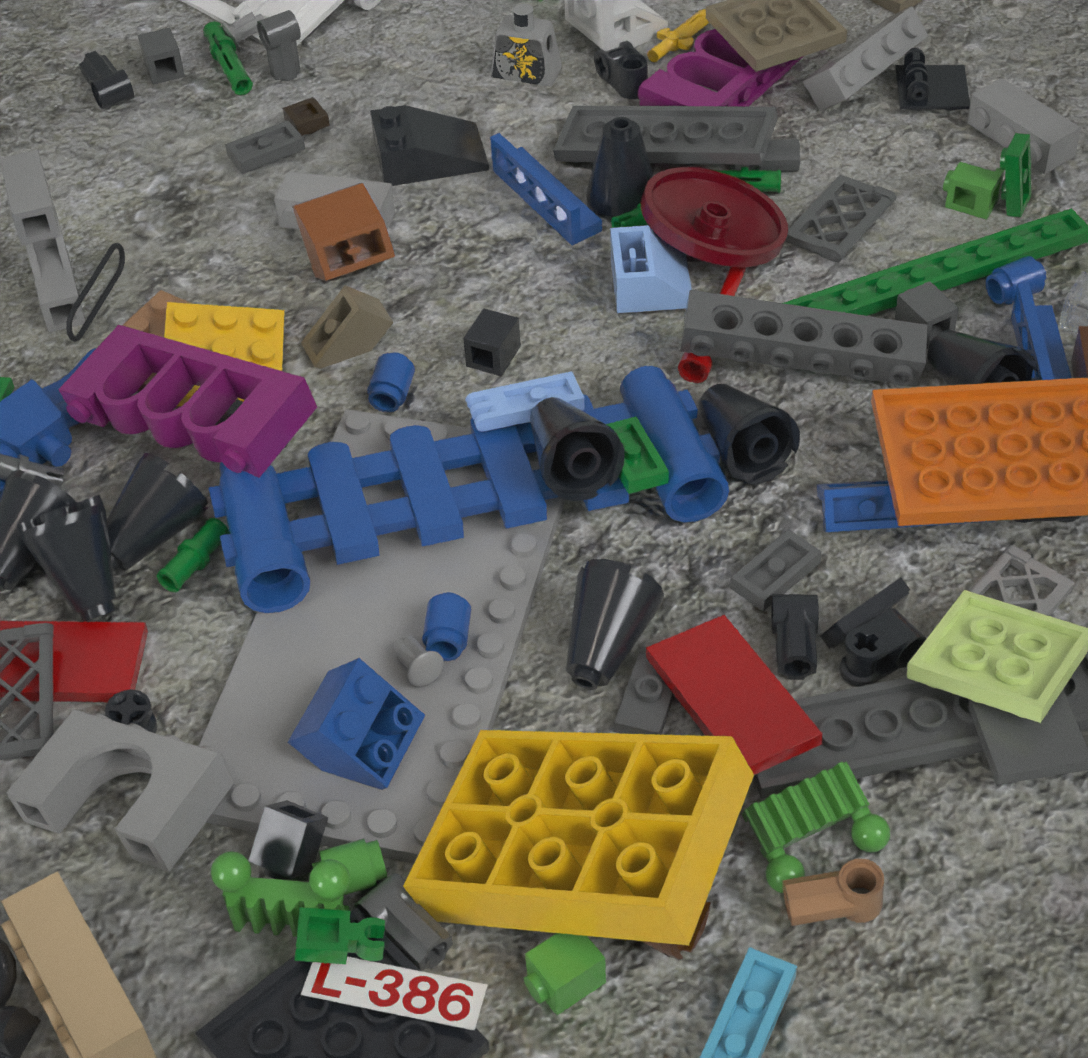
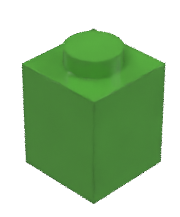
M556 933L525 953L527 976L524 977V983L535 1001L539 1004L545 1001L556 1016L606 983L605 957L588 936Z

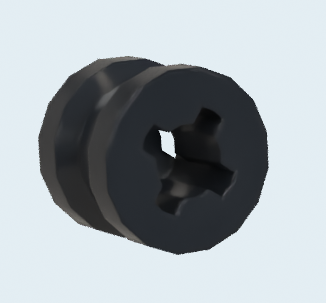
M133 689L124 690L108 700L105 707V716L109 719L125 725L137 724L146 731L156 734L157 720L152 712L151 702L145 693Z

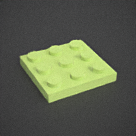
M964 590L908 662L907 678L932 688H938L971 699L974 702L983 703L1015 714L1021 718L1041 723L1088 652V628Z

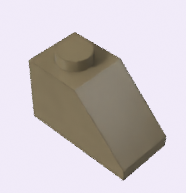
M344 285L301 344L314 367L322 369L372 351L379 340L386 334L393 321L379 299Z

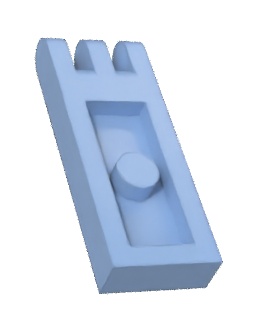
M572 371L472 392L465 399L475 426L481 432L530 422L533 408L540 401L550 397L560 398L574 407L584 410V396Z

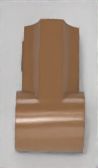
M853 859L843 865L840 871L782 880L785 908L791 926L846 917L848 920L856 923H866L874 920L880 914L883 906L884 874L881 868L875 862L868 859ZM865 888L870 892L858 894L853 892L852 889Z

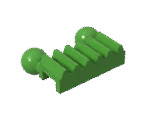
M847 761L838 763L832 769H825L815 777L806 778L798 785L789 786L781 793L772 794L761 802H755L744 809L741 814L745 822L749 821L762 846L760 851L768 861L766 880L775 891L783 893L782 880L805 877V870L800 860L786 854L784 848L849 817L854 821L851 829L852 840L859 849L870 853L878 852L888 844L890 827L883 817L870 812L868 808L870 804Z
M234 851L220 854L211 866L212 881L219 889L223 890V898L235 932H240L247 922H251L254 933L259 934L266 923H270L273 935H279L285 925H290L293 937H297L300 907L350 911L349 906L343 905L344 895L350 884V875L345 865L337 860L327 859L316 864L310 873L309 882L251 877V865L248 859L241 853Z

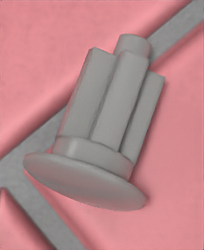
M250 12L229 26L223 22L222 27L226 35L233 39L236 49H240L238 43L258 32L257 21L264 19L261 14L254 16L253 12Z
M406 636L405 639L399 638L396 641L393 650L398 654V660L408 669L407 677L412 685L417 687L426 686L438 678L444 666L443 657L438 652L427 651L413 636Z

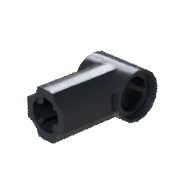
M96 51L85 54L84 60L79 64L81 74L91 86L94 98L101 109L134 98L133 87L123 69L117 71L106 55H100Z
M772 594L771 629L772 634H776L777 673L785 675L788 680H804L808 675L816 673V635L818 634L819 623L818 595Z

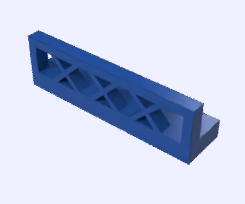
M500 133L490 137L493 172L572 246L602 232V220L522 146L516 149Z
M1017 283L1011 321L1018 347L1033 355L1038 365V372L1033 370L1031 381L1072 378L1052 305L1035 306L1030 284Z
M888 480L817 484V497L822 500L823 530L825 532L980 523L963 522L898 526Z

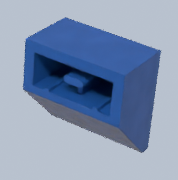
M357 658L327 672L289 738L288 743L321 771L383 790L389 786L425 714L364 661Z

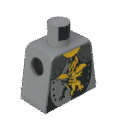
M517 4L513 7V15H506L496 32L491 77L552 87L562 68L553 24L549 20L534 18L533 7L530 4Z

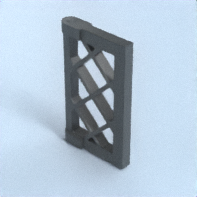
M839 175L788 229L785 242L820 254L821 257L833 262H840L882 213L896 200V195L891 190L879 186L874 187ZM843 190L852 193L850 195L838 196ZM872 200L876 203L873 208H867L865 205V201ZM858 203L860 210L841 212L839 206ZM827 207H833L835 214L820 216ZM862 219L854 228H848L846 221ZM840 223L842 230L823 233L820 226ZM808 227H814L817 234L807 235L804 232ZM843 239L839 245L828 242Z
M50 623L25 625L20 628L0 630V647H5L9 650L0 659V673L16 656L31 667L13 687L0 678V685L9 691L0 700V714L15 698H18L31 709L13 729L0 720V727L8 733L0 742V760L36 756L53 735L54 626ZM39 641V659L36 663H33L20 651L28 643ZM39 674V701L34 705L21 695L20 692ZM39 715L40 738L23 739L20 734Z

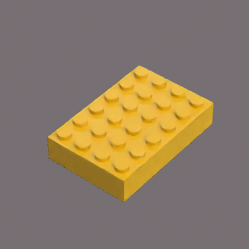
M480 730L403 887L416 904L425 909L437 922L689 946L754 774L732 736Z

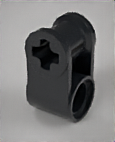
M627 40L620 42L617 48L608 51L602 49L595 51L594 64L601 79L606 80L621 97L625 99H639V86L644 80L648 79L647 58L640 54Z
M890 608L885 610L871 621L848 632L845 639L847 654L841 660L839 666L840 675L846 682L854 686L874 684L890 673L907 667L908 662L927 638L897 609Z

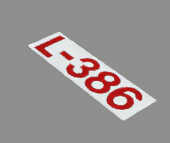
M347 957L346 964L312 962L301 995L475 1031L488 985Z

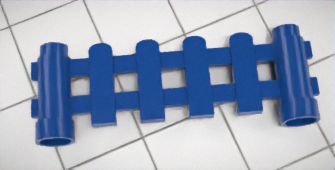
M643 366L631 371L621 382L620 393L624 400L623 403L593 408L589 397L583 394L584 410L582 411L604 424L637 416L669 470L668 484L655 488L666 513L673 520L685 523L708 518L726 502L729 486L718 464L720 463V452L710 433L699 435L692 419L697 418L698 409L688 389L677 391L675 385L667 379L665 373L660 368ZM471 418V434L438 441L433 440L428 427L419 425L399 428L390 435L391 450L352 458L347 444L327 442L313 447L308 452L309 467L276 473L274 467L270 465L260 478L246 471L235 473L220 462L219 470L221 477L219 485L208 488L215 518L223 516L227 518L230 534L221 535L220 541L226 567L235 566L234 571L239 593L244 604L254 611L275 613L293 608L301 602L310 589V577L303 551L332 545L336 563L339 565L380 556L377 536L416 528L423 547L464 538L462 518L499 510L506 529L547 520L545 500L557 498L558 496L545 484L541 470H532L526 455L527 453L536 452L531 423L526 422L481 432L477 430L474 419ZM482 464L487 480L450 488L445 470ZM618 477L611 486L607 483L597 490L598 496L584 500L587 510L591 511L629 503V494ZM400 480L405 497L369 505L366 504L362 491L363 487ZM318 497L322 515L293 521L289 520L286 503Z

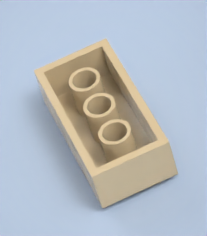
M58 871L2 900L1 903L9 920L0 925L69 1058H156L144 1026Z

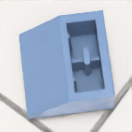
M648 225L610 228L611 268L617 313L686 309L689 291L692 290L686 254L661 239Z

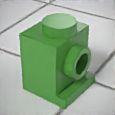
M959 162L954 171H948L944 180L943 191L947 192L945 207L987 220L1000 199L1004 170L997 168L994 172Z

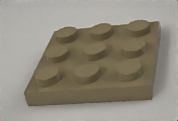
M726 0L706 7V19L755 72L845 43L847 39V30L817 0Z

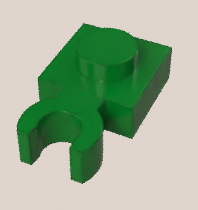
M300 907L295 961L346 964L348 953H356L360 958L367 961L382 960L384 942L372 941L368 938L384 937L385 920L370 917L361 920L359 923H350V911Z

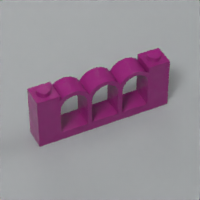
M716 29L709 30L697 37L694 52L675 56L667 64V72L659 69L650 78L642 82L638 90L639 106L749 107L804 56L755 72ZM702 86H706V87H708V88H710V89H713V90H715V91H718V92H714V91L709 90V89H707V88H704V87H702Z
M119 324L58 389L67 404V412L80 423L88 422L105 427L110 421L114 429L124 434H137L150 430L157 443L169 448L184 447L193 443L200 457L205 460L222 462L229 470L235 473L246 471L259 478L317 409L315 400L304 377ZM152 373H156L145 388L133 395ZM194 385L200 386L184 405L173 410ZM237 398L245 400L226 421L215 425Z

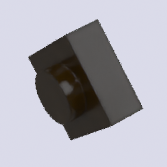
M314 97L282 108L285 121L289 120L301 136L312 134L317 130L330 126L327 112Z

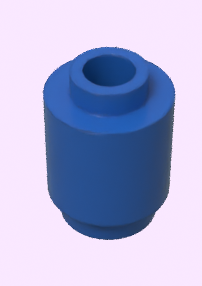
M1025 256L994 269L992 274L986 278L987 293L994 303L1010 305L1014 303L1017 283H1029L1032 295L1041 292L1045 286L1046 271L1039 261H1036L1031 256Z
M394 352L382 354L377 359L367 388L369 403L375 409L382 412H394L405 403L415 373L413 363L406 356Z
M446 592L432 597L427 603L422 641L427 651L438 652L443 657V661L457 659L467 646L472 609L466 599L458 594Z

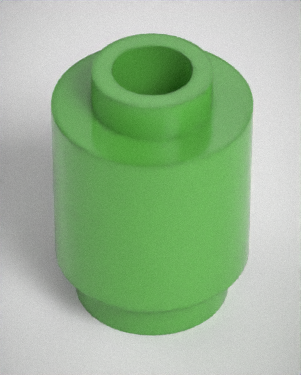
M363 838L319 851L321 861L327 859L337 860L347 868L350 875V884L345 895L377 886V880L387 878L378 840L366 843ZM319 862L312 863V867L314 868Z

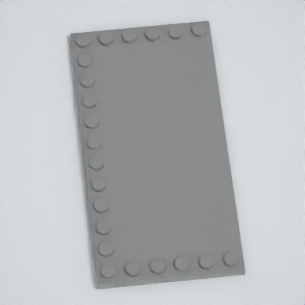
M345 409L331 442L347 444L352 458L391 450L390 435L399 428L419 425L428 427L434 441L471 434V428ZM537 452L527 453L526 455L532 470L540 469ZM481 463L445 470L450 488L487 480ZM400 480L362 488L367 505L405 497ZM318 497L306 499L298 519L322 515ZM557 497L545 500L547 520L507 529L504 526L499 510L463 517L464 538L423 547L416 528L378 535L380 556L339 565L336 563L332 545L303 551L310 577L309 592L293 608L275 613L257 611L200 741L199 747L207 745L222 754L225 759V766L234 781L232 787L205 823L257 833L264 807L288 800L328 817L320 845L335 847L363 838L366 843L378 840L384 858L415 863L480 730H492L566 499ZM446 592L458 594L470 603L472 609L467 646L457 659L444 661L442 672L435 681L422 687L414 686L408 680V669L398 660V654L393 650L396 641L399 638L405 639L406 636H413L426 649L422 637L428 601L432 597ZM357 658L364 661L425 714L389 786L383 790L321 771L288 743L289 738L327 672Z

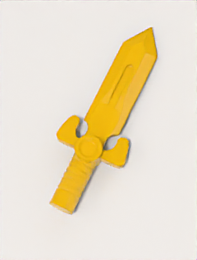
M706 9L699 10L673 31H670V28L657 31V38L662 41L648 51V59L655 63L670 51H677L679 48L689 50L694 44V39L691 37L709 23L706 19Z

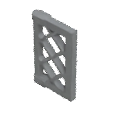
M1009 545L969 591L983 595L989 587H996L1000 601L1028 610L1034 609V612L1051 616L1073 590L1075 582L1033 559L1032 555L1018 547ZM1009 565L1023 572V575L1001 577V574ZM1035 584H1045L1052 588L1053 591L1046 599H1039ZM1027 585L1031 600L1008 601L1004 586Z

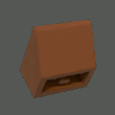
M358 183L292 206L316 278L327 281L395 257L385 221L363 183Z

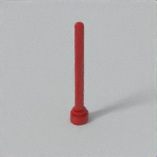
M731 267L719 294L735 296L747 267ZM684 352L678 364L680 376L688 382H704L713 365L711 356H698L693 353Z

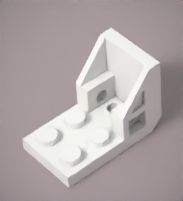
M564 0L565 20L604 51L617 48L620 42L626 40L635 48L657 38V31L668 28V21L641 0Z

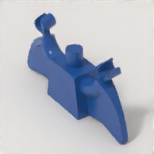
M96 348L90 350L62 379L42 389L31 379L0 401V454L16 458L21 454L28 456L29 461L44 464L48 461L55 467H60L69 460L71 449L68 445L72 442L69 428L80 422L72 418L67 412V404L58 389ZM0 479V495H1V493H2L3 487H4L5 482H6L5 480H1V479Z

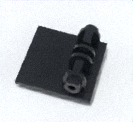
M911 48L905 54L903 65H895L900 109H910L913 111L922 109H945L948 111L970 109L965 65H925V54L918 48Z

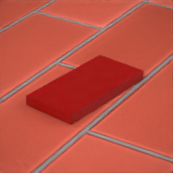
M725 615L646 647V659L704 735L732 736L754 775L822 745V732Z
M0 621V630L20 628L25 625L50 623L54 626L53 702H108L110 698L121 691L135 690L148 635L145 622ZM39 641L28 643L20 651L33 663H36L39 659ZM0 647V659L9 651L7 648ZM16 656L0 673V678L13 687L31 667ZM39 674L20 692L29 701H39ZM1 685L0 700L9 692Z

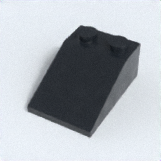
M406 105L386 106L382 109L370 111L374 145L384 183H392V186L489 170V163L476 122Z

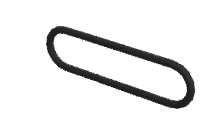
M113 243L109 247L70 309L66 321V330L69 339L73 342L79 341L83 337L123 271L125 252L121 244ZM117 248L119 251L117 271L82 328L74 336L72 331L73 317L110 256Z

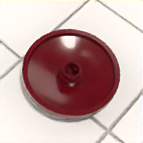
M679 167L661 171L648 181L641 199L642 215L650 228L661 239L687 255L713 264L730 267H752L765 264L779 255L788 235L787 220L773 200L745 181L714 170Z

